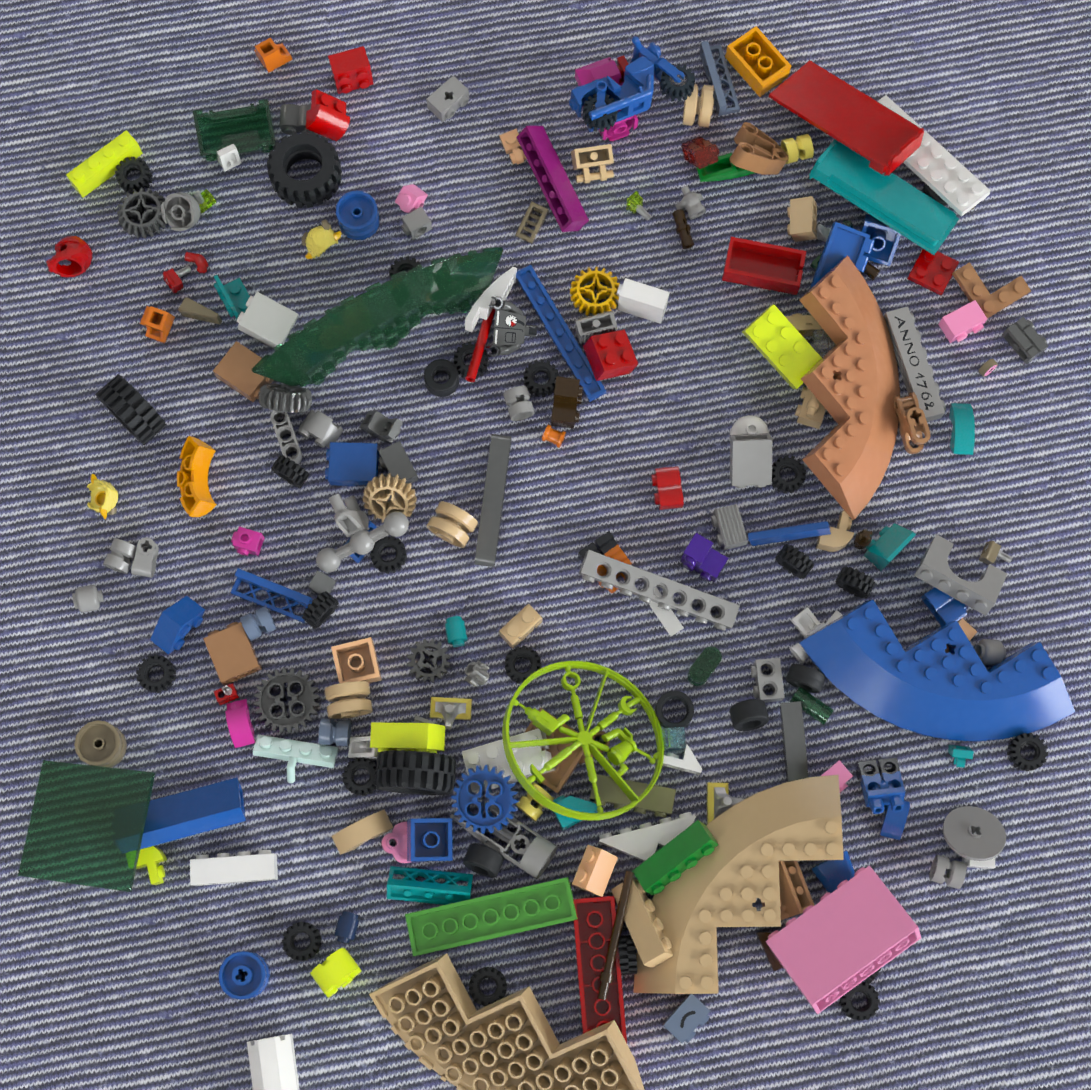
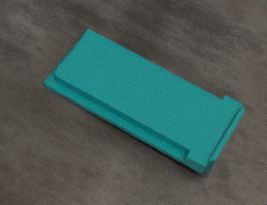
M834 139L816 161L809 174V179H816L921 248L935 255L959 221L956 214L895 174L891 173L889 176H885V172L880 174L869 167V160Z

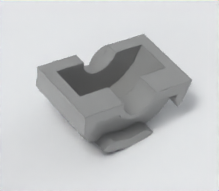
M311 409L300 425L298 432L305 438L309 436L315 438L314 442L320 447L325 448L326 446L330 448V442H336L344 430L341 426L332 423L333 419L327 415Z

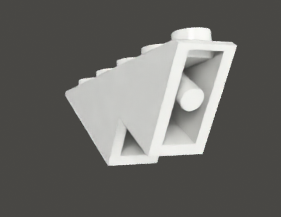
M691 812L680 814V818L676 820L668 817L660 819V824L652 825L651 822L639 825L640 829L632 831L631 827L619 830L620 834L612 836L611 833L599 835L600 840L598 843L644 862L655 853L658 845L664 847L691 826L696 816L692 815Z

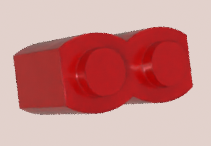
M679 466L656 468L654 474L651 475L652 486H656L657 493H654L655 505L659 506V510L683 508L684 499Z

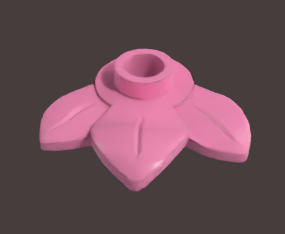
M401 822L394 826L392 833H388L383 837L381 844L383 850L392 854L397 862L411 863L407 862V822ZM390 839L395 840L396 845L394 847L390 846Z

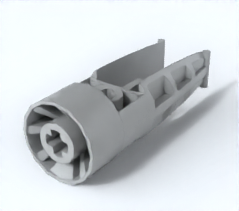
M494 805L491 806L490 811L496 816L499 815V808ZM453 814L450 815L453 821L476 839L499 852L505 859L535 879H538L546 870L558 848L557 845L516 818H507L509 824L517 829L515 834L502 826L501 830L495 827L492 833L507 843L504 849L478 830L473 832V827L465 828L466 823L464 821L460 823L458 817ZM522 828L536 837L532 843H530L526 836L520 835ZM523 841H525L524 844L526 847L524 849L520 848L519 850H517L518 846L516 844L518 842L522 843ZM511 848L517 855L523 856L520 863L507 855Z

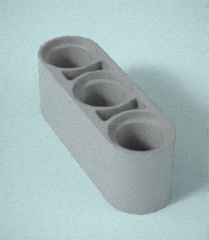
M273 410L270 418L282 454L288 457L290 452L296 451L297 455L295 457L288 458L299 464L303 458L289 415L287 412L283 413ZM278 417H285L282 422H276ZM291 434L289 439H282L283 435Z

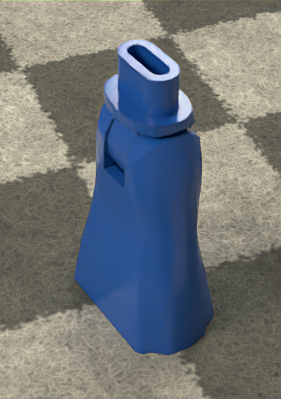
M847 850L843 851L844 860H826L811 868L827 892H834L842 881H849L855 876Z

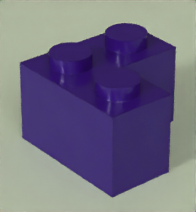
M696 533L685 549L680 562L683 563V567L687 570L698 572L699 576L705 581L710 582L711 580L715 582L729 558L712 549L713 542Z

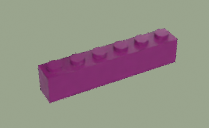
M526 126L516 138L561 231H579L589 219L544 127Z

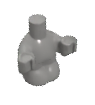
M688 186L681 188L684 196L681 202L675 205L676 209L686 208L690 220L703 215L706 209L700 202L704 200L701 193L691 192Z

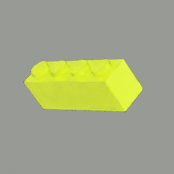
M126 130L67 173L66 176L72 186L84 198L115 175V171H118L116 169L117 165L121 166V160L125 163V158L127 157L129 160H131V157L137 159L143 152L137 141Z

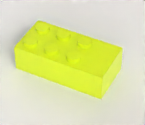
M774 304L770 305L742 331L793 389H798L804 383L801 378L822 359Z

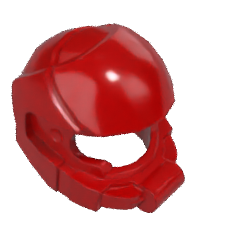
M66 236L55 245L56 255L46 262L49 272H54L60 275V277H76L86 272L90 267L93 257L92 250L80 237ZM66 259L71 264L69 266H61L58 262Z

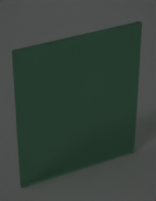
M43 760L18 876L132 892L155 773Z

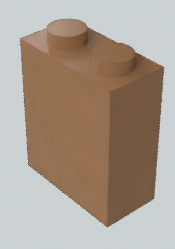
M237 341L213 370L216 378L251 402H254L256 398L259 399L260 387L268 383L271 384L276 377V370L273 365Z
M233 622L227 625L226 629L212 631L207 634L208 637L203 638L220 682L224 686L262 670L252 643L241 622Z

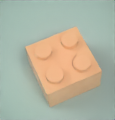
M371 637L331 647L339 683L355 681L373 683L382 680L374 642Z

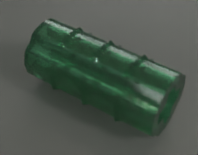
M801 687L798 688L789 701H801L802 710L823 725L834 711L826 703H823Z

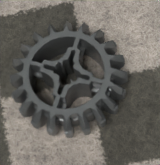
M141 187L140 192L133 189L134 194L130 195L127 193V199L121 198L123 204H118V221L122 225L123 230L127 231L129 235L134 234L137 238L142 235L146 239L147 234L153 237V232L156 231L160 234L159 228H165L162 218L163 214L161 213V205L165 199L157 191L152 192L148 188L145 192ZM146 203H152L157 207L148 206ZM130 219L140 221V224L133 223Z
M282 383L267 384L260 387L259 403L265 409L276 412L302 413L310 409L312 393L301 386Z

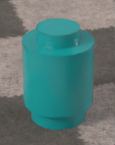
M453 616L447 618L445 630L448 644L453 647L464 646L468 638L465 622L462 620V617Z

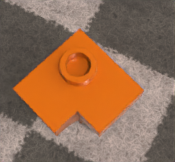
M271 37L255 46V54L268 73L292 60L291 54L283 43L275 44Z
M146 306L140 322L141 325L147 327L145 336L165 344L175 316L161 309Z

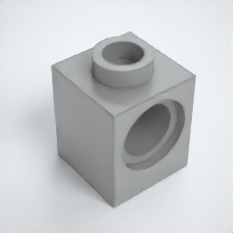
M422 207L402 217V230L406 236L410 235L412 240L432 230L431 220Z

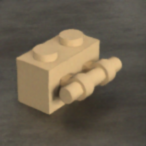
M611 144L579 148L571 151L573 170L582 169L583 172L581 175H576L577 183L584 182L586 184L593 180L606 181L607 178H614L613 170L606 171V166L614 163ZM599 167V172H589V168Z
M803 387L800 395L803 402L802 405L798 404L795 416H798L797 423L819 429L826 409L808 387Z

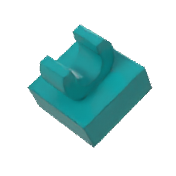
M949 744L948 753L954 757L956 767L965 768L966 759H973L974 751L969 746Z

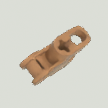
M914 392L902 398L894 396L893 403L900 422L899 432L904 448L909 454H917L931 437L925 414L919 408L918 399ZM910 440H912V442H913L915 445H918V447H917V448L911 447L910 444H909Z

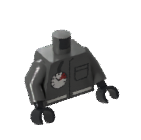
M492 296L491 298L496 300L494 306L489 305L490 308L496 309L493 345L486 346V348L492 350V353L486 356L509 355L520 349L521 344H524L525 336L536 337L537 325H526V316H524L520 308L511 302Z

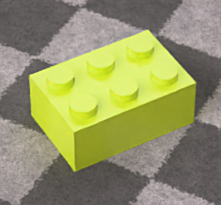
M371 722L370 748H377L379 753L390 750L429 753L444 751L445 726Z

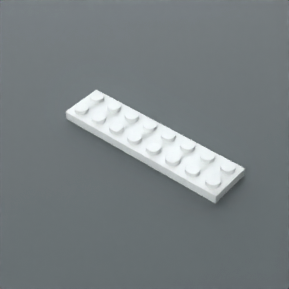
M887 95L877 101L922 128ZM925 130L921 146L903 162L961 217L990 195L991 190Z

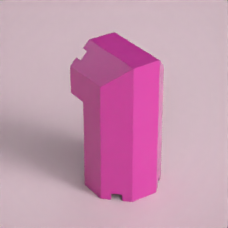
M610 57L575 69V79L579 86L607 76L619 84V79L621 78L615 61L611 60ZM634 115L616 122L613 127L610 126L609 130L604 128V131L600 132L602 139L606 140L609 138L610 141H615L630 134L629 130L632 127L634 130L638 127V118Z

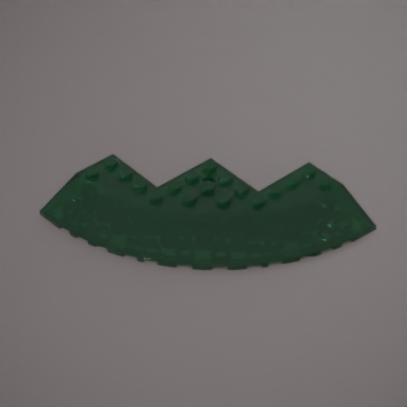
M502 247L484 248L481 253L472 250L465 256H461L458 253L447 259L442 257L431 261L429 266L422 267L420 264L407 273L406 271L391 276L392 280L386 281L382 285L380 282H377L365 288V293L356 297L351 295L339 302L341 305L325 310L326 315L319 320L313 318L302 326L304 330H299L289 335L288 342L274 347L275 352L271 356L266 354L251 370L253 373L289 386L319 385L354 350L366 351L368 349L379 350L381 348L392 349L396 347L403 337L409 335L410 330L414 326L421 323V319L425 315L468 312L472 308L471 306L490 286L503 249Z

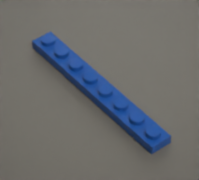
M529 265L517 271L516 280L573 376L575 379H580V386H583V393L588 401L591 402L606 394L605 387L600 380L596 381L588 359L532 266Z

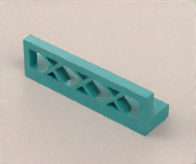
M390 866L387 881V899L441 905L471 899L473 874ZM394 874H401L405 878L393 879ZM421 876L426 880L416 881L414 878ZM440 878L445 879L447 882L441 884L435 880ZM468 881L467 886H461L456 882Z

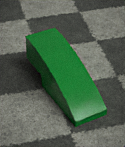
M732 152L696 163L700 182L734 179L754 174L755 172L733 165L730 161Z

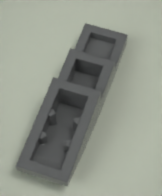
M801 701L780 703L781 730L784 745L783 755L787 782L808 778Z

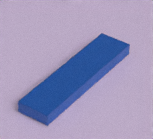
M828 521L752 532L748 534V539L752 546L829 535L831 530Z

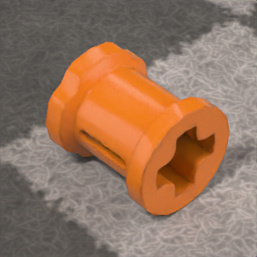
M547 425L541 440L549 441L560 448L566 432L557 431L551 428V425Z

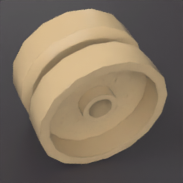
M694 85L691 96L687 97L684 102L683 125L692 126L697 114L699 127L709 128L714 105V85H703L700 96H698V85Z
M444 501L439 502L435 509L437 516L430 518L426 525L427 528L442 540L454 546L464 548L469 540L467 533L474 532L478 521L469 513L453 504Z
M345 682L331 685L324 689L326 700L333 702L327 706L329 719L353 718L373 712L371 700L366 699L370 694L369 682Z

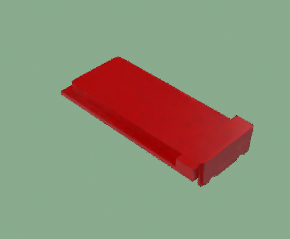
M810 60L769 94V98L869 160V167L880 174L885 172V176H889L921 146L924 128L918 127Z

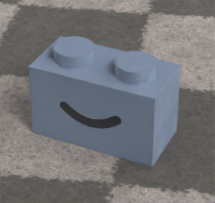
M688 994L664 1021L662 1026L680 1043L683 1044L684 1041L688 1043L695 1036L694 1030L698 1025L702 1027L709 1020L710 1016L708 1014L710 1010L693 994Z

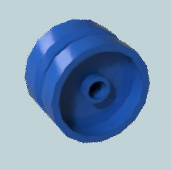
M351 191L339 199L336 205V216L341 232L346 237L353 240H365L376 233L380 225V217L375 199L371 195L363 191Z
M249 951L233 953L220 966L219 983L224 993L231 998L239 1000L254 998L261 994L268 985L270 978L269 966L265 959L257 953ZM243 972L248 973V975L245 976V979H243L242 977Z

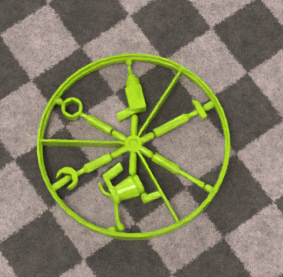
M564 661L545 666L525 679L512 696L506 708L502 726V739L509 766L522 787L535 800L558 814L588 821L604 820L619 816L635 807L650 792L659 777L664 759V739L656 713L643 693L634 684L607 667L584 661ZM565 669L566 673L561 679V685L565 690L571 691L570 699L579 733L562 726L570 720L567 714H562L555 719L543 709L540 712L536 708H526L521 703L519 704L516 698L525 686L537 677L551 671ZM571 669H584L603 675L586 728H584L582 720L583 714L579 697L575 693V690L581 683V679ZM566 677L573 678L576 685L568 684ZM608 677L622 685L635 698L630 700L632 696H624L618 703L619 710L612 712L589 731L606 678ZM640 703L652 724L657 752L652 758L649 754L638 749L633 740V735L626 727L623 730L616 728L601 736L605 742L616 737L619 738L621 743L611 748L593 740L592 737L618 719L621 713L626 716L632 715L637 708H630ZM513 705H519L523 708L525 714L528 715L527 718L533 722L532 724L546 735L550 736L556 729H559L561 733L570 737L510 742L509 722ZM573 743L546 762L541 770L538 771L531 764L530 773L532 775L528 778L524 776L512 751V748ZM578 747H583L586 757L584 759L589 781L593 786L598 813L579 812L563 807L545 797L531 783L535 780L542 783L545 780L541 775L542 773L550 771L571 755L572 751ZM598 749L608 752L607 757L609 761L616 766L619 765L620 769L616 771ZM634 751L647 757L651 764L656 763L651 781L639 797L621 777L629 769L623 763L630 753ZM591 754L631 800L630 804L614 811H603L596 785L597 775L593 758L590 757Z

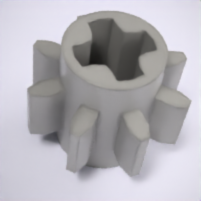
M479 660L469 663L465 668V674L467 675L465 680L475 687L477 685H484L489 679V673L486 672L489 667Z

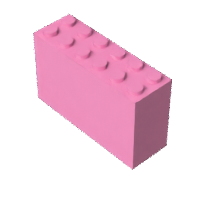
M870 865L867 868L862 867L854 874L855 876L849 881H842L834 892L824 894L820 898L819 903L805 908L801 916L797 919L795 917L790 919L785 924L786 927L780 931L772 932L766 941L772 953L817 1014L921 939L919 927Z

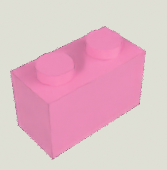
M976 300L942 317L938 325L950 343L956 340L960 342L968 336L967 334L971 332L977 333L982 330L987 317Z

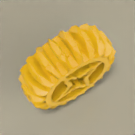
M596 266L594 271H592L588 267L587 273L581 270L580 276H575V281L571 282L570 294L572 296L570 299L574 302L575 308L579 307L580 313L586 311L585 315L589 316L590 313L597 315V313L601 314L604 311L609 312L611 308L616 309V300H619L616 293L620 283H616L618 278L616 276L612 277L611 271L606 274L605 268L598 271ZM593 281L592 284L585 285L586 283ZM595 286H596V291H597V293H598V294L596 295V298H595V294H594ZM609 297L606 301L598 304L601 299ZM584 298L590 299L592 303L587 302Z

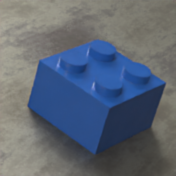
M452 818L407 819V862L453 861Z

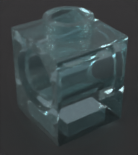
M684 727L662 729L664 752L682 751L686 748Z

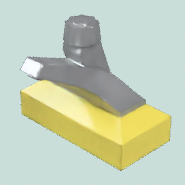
M431 697L430 718L444 719L445 729H452L455 719L471 720L472 699Z
M707 783V824L733 805L744 800L729 795L728 783Z

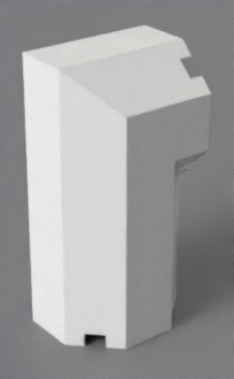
M292 1034L247 1042L252 1090H300Z

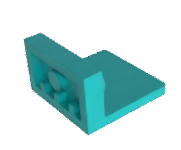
M215 275L216 283L213 285L230 317L235 316L237 320L241 312H246L248 308L246 303L250 295L240 277L223 285L218 275Z

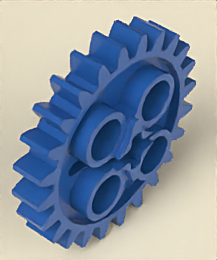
M487 764L482 770L481 766L478 765L476 766V772L473 768H469V775L465 772L461 774L464 780H456L459 787H454L453 791L457 792V795L451 796L452 799L456 800V803L451 806L458 807V811L454 815L461 814L462 817L459 822L461 823L466 820L465 828L473 825V832L481 828V833L484 834L488 828L489 832L493 833L494 826L501 830V823L507 826L509 824L507 818H514L511 811L518 810L513 805L519 802V799L514 798V795L519 793V791L512 790L516 783L508 782L511 778L510 775L503 777L505 770L497 773V766L490 770ZM485 780H487V782H488V785H487V788H486V795H485V784H484V781H485ZM473 782L480 786L478 793H474L471 790ZM493 784L500 786L501 791L498 795L494 794L491 790ZM484 795L486 798H489V801L486 803L484 800H481V797ZM472 803L478 806V814H473L470 811ZM492 805L498 806L499 815L496 816L491 813L490 808ZM484 806H485V813H486V817H485V818L483 817Z

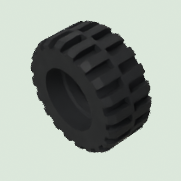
M301 131V134L293 132L289 137H282L280 143H275L273 146L274 151L271 150L268 155L267 172L278 197L282 200L285 199L287 204L293 205L295 203L296 207L300 208L303 205H307V208H310L316 203L318 206L323 204L324 199L329 200L332 197V192H337L338 184L341 183L342 170L337 151H335L332 143H328L327 138L324 136L319 138L318 133L315 132L308 134V131ZM302 159H312L322 164L318 174L308 180H296L287 174L290 167Z
M405 750L383 751L377 756L375 786L382 791L402 794L450 795L455 787L456 761L452 756L439 753Z

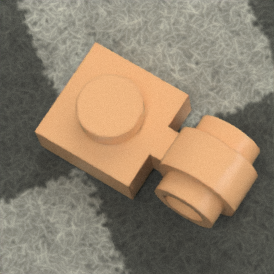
M516 128L499 135L506 154L510 156L512 164L519 165L524 163V160L527 158L516 138L519 135Z

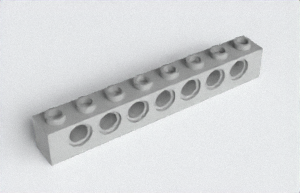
M591 550L586 551L578 573L583 576L582 579L593 583L596 580L602 583V587L611 590L613 587L618 588L621 594L630 597L632 594L637 595L640 601L649 604L651 601L656 602L659 608L665 610L675 609L678 615L688 617V615L696 617L695 621L707 624V622L715 624L714 628L722 631L733 628L740 607L738 604ZM602 565L606 568L607 573L605 576H600L597 573L598 566ZM618 572L625 575L624 583H619L616 580ZM637 579H640L644 582V588L642 590H638L635 587V581ZM656 586L661 587L663 590L661 597H657L654 594ZM675 593L680 594L682 598L680 604H676L673 601ZM693 600H697L700 603L698 611L692 608ZM712 607H716L719 611L717 618L712 617L710 613Z

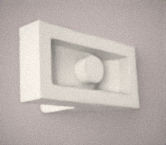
M687 744L682 759H679V755L667 753V756L664 755L662 766L700 775L702 772L700 764Z

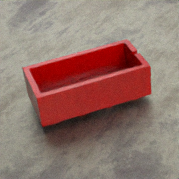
M731 237L722 281L797 295L801 284L806 251Z

